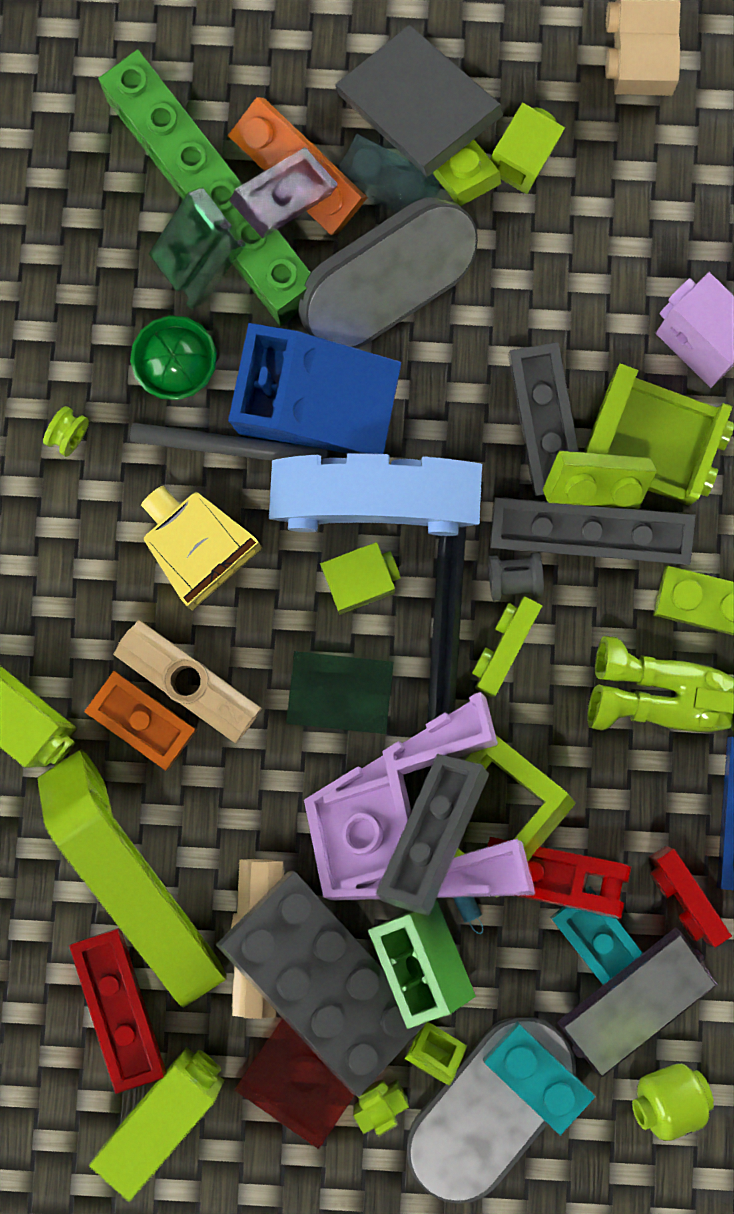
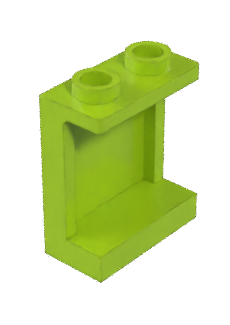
M619 363L611 377L583 453L651 458L657 472L648 491L688 506L696 502L700 495L707 497L711 492L718 473V469L711 466L717 449L723 451L726 449L734 430V422L728 420L733 406L722 403L719 407H714L636 378L637 369Z

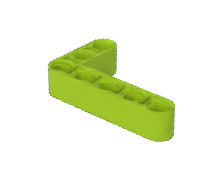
M80 749L38 776L43 820L52 840L177 1003L184 1008L227 980L226 972L216 954L114 819L105 782L89 756Z

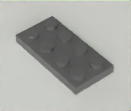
M288 871L216 944L331 1072L355 1096H361L427 1023L425 1022L407 1029L384 970L295 871Z

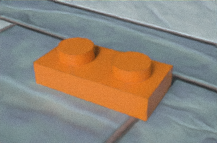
M116 671L112 672L84 711L165 771L169 770L197 731L195 727Z

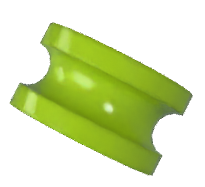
M68 406L62 407L50 422L45 432L43 443L50 448L57 445L59 446L60 454L65 457L69 456L83 439L89 425L88 418L83 415L76 418L73 416L71 408Z

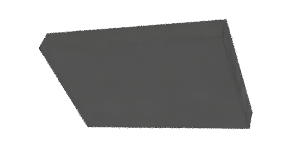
M408 25L335 84L339 96L426 177L503 116L499 102L411 25Z

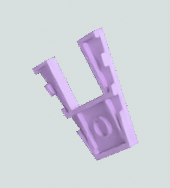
M481 692L469 697L470 702L449 715L445 712L425 724L427 727L425 730L404 743L398 741L383 750V756L363 768L359 766L304 799L324 898L329 900L380 899L376 895V891L412 812L404 774L432 766L437 754L457 758L498 745L487 699ZM515 839L453 858L437 898L535 894L523 843Z

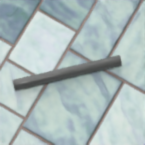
M132 423L130 441L134 443L272 461L305 455H319L321 460L328 458V450L156 425Z

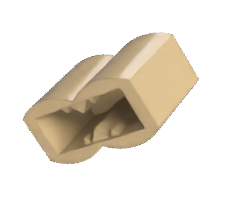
M616 0V2H608L606 32L614 33L615 48H608L605 76L606 79H614V94L673 96L679 81L680 0Z

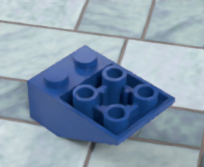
M248 323L228 421L240 435L349 454H384L401 362L299 331Z

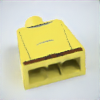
M160 486L149 494L141 504L158 524L143 539L182 602L192 611L262 549L260 543L253 535L198 492L193 493L184 502L179 504L164 486Z

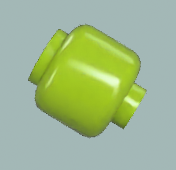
M681 1063L673 1064L642 1076L637 1085V1098L632 1101V1108L635 1118L643 1130L650 1129L659 1139L672 1141L704 1128L709 1120V1111L714 1108V1099L710 1086L702 1073L698 1070L692 1071Z

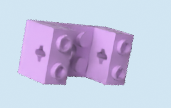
M708 272L697 284L689 278L668 299L669 303L659 313L665 320L656 334L711 388L734 366V296Z

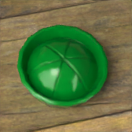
M169 315L153 320L140 330L132 345L130 363L136 380L145 391L160 399L180 400L194 396L208 384L215 371L217 352L212 337L201 324L188 317Z

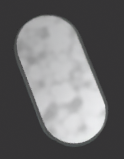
M437 197L423 198L408 205L314 269L304 285L307 288L304 299L300 298L299 316L303 327L312 336L349 347L359 348L366 345L462 279L469 270L477 251L478 234L473 219L458 204L450 200H440Z
M525 1016L513 1019L511 1017L492 1025L460 1062L453 1082L449 1086L443 1083L415 1117L409 1130L408 1162L416 1181L430 1195L449 1203H469L485 1197L499 1185L547 1126L548 1123L483 1062V1058L518 1021L569 1071L576 1075L573 1052L564 1036L550 1023L540 1018Z

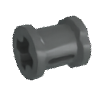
M539 552L531 553L529 558L499 560L497 556H489V582L493 601L501 600L502 595L532 593L534 597H543V568Z

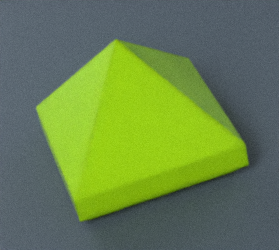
M427 1022L415 1035L405 1059L421 1071L449 1086L453 1082L467 1045Z

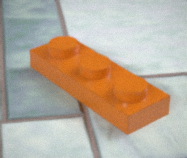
M256 97L228 134L252 160L330 235H338L368 198L265 98Z

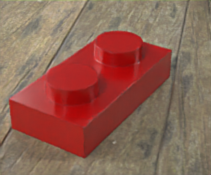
M664 846L649 856L656 869L650 872L653 881L667 899L672 895L675 896L685 911L678 917L695 942L703 938L707 944L716 948L732 937L674 848Z

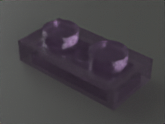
M304 147L236 188L229 201L263 239L331 196L338 183L309 150Z

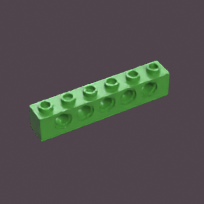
M137 49L98 78L107 102L273 318L282 326L299 313L300 298L304 299V294L307 290L304 285L311 272Z

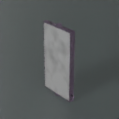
M677 927L674 928L557 1022L573 1042L572 1050L578 1058L584 1057L600 1078L605 1076L718 985L702 963L704 955L698 949L693 950Z

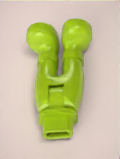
M602 637L595 660V674L598 679L635 682L639 686H654L675 691V697L651 695L641 691L633 693L611 686L596 685L591 693L588 705L587 721L589 728L605 730L611 727L617 719L630 716L631 721H647L677 730L715 732L731 728L734 731V677L715 668L691 662L657 660L643 655L638 659L628 653L625 644L617 637Z

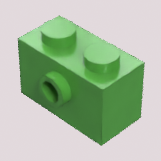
M437 900L429 916L410 910L368 930L407 1029L451 1014L476 997Z

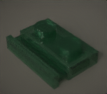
M203 187L188 192L149 252L151 258L176 291L183 290L188 296L189 300L186 304L190 309L205 303L246 246L242 239L236 241L229 232L232 225Z
M294 651L286 724L386 734L394 662Z

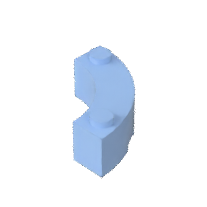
M347 454V458H324L322 460L319 455H305L272 460L269 519L288 522V530L296 532H317L318 524L392 523L428 526V534L455 536L459 533V527L479 525L482 464L422 456L421 460H392L391 465H389V454Z

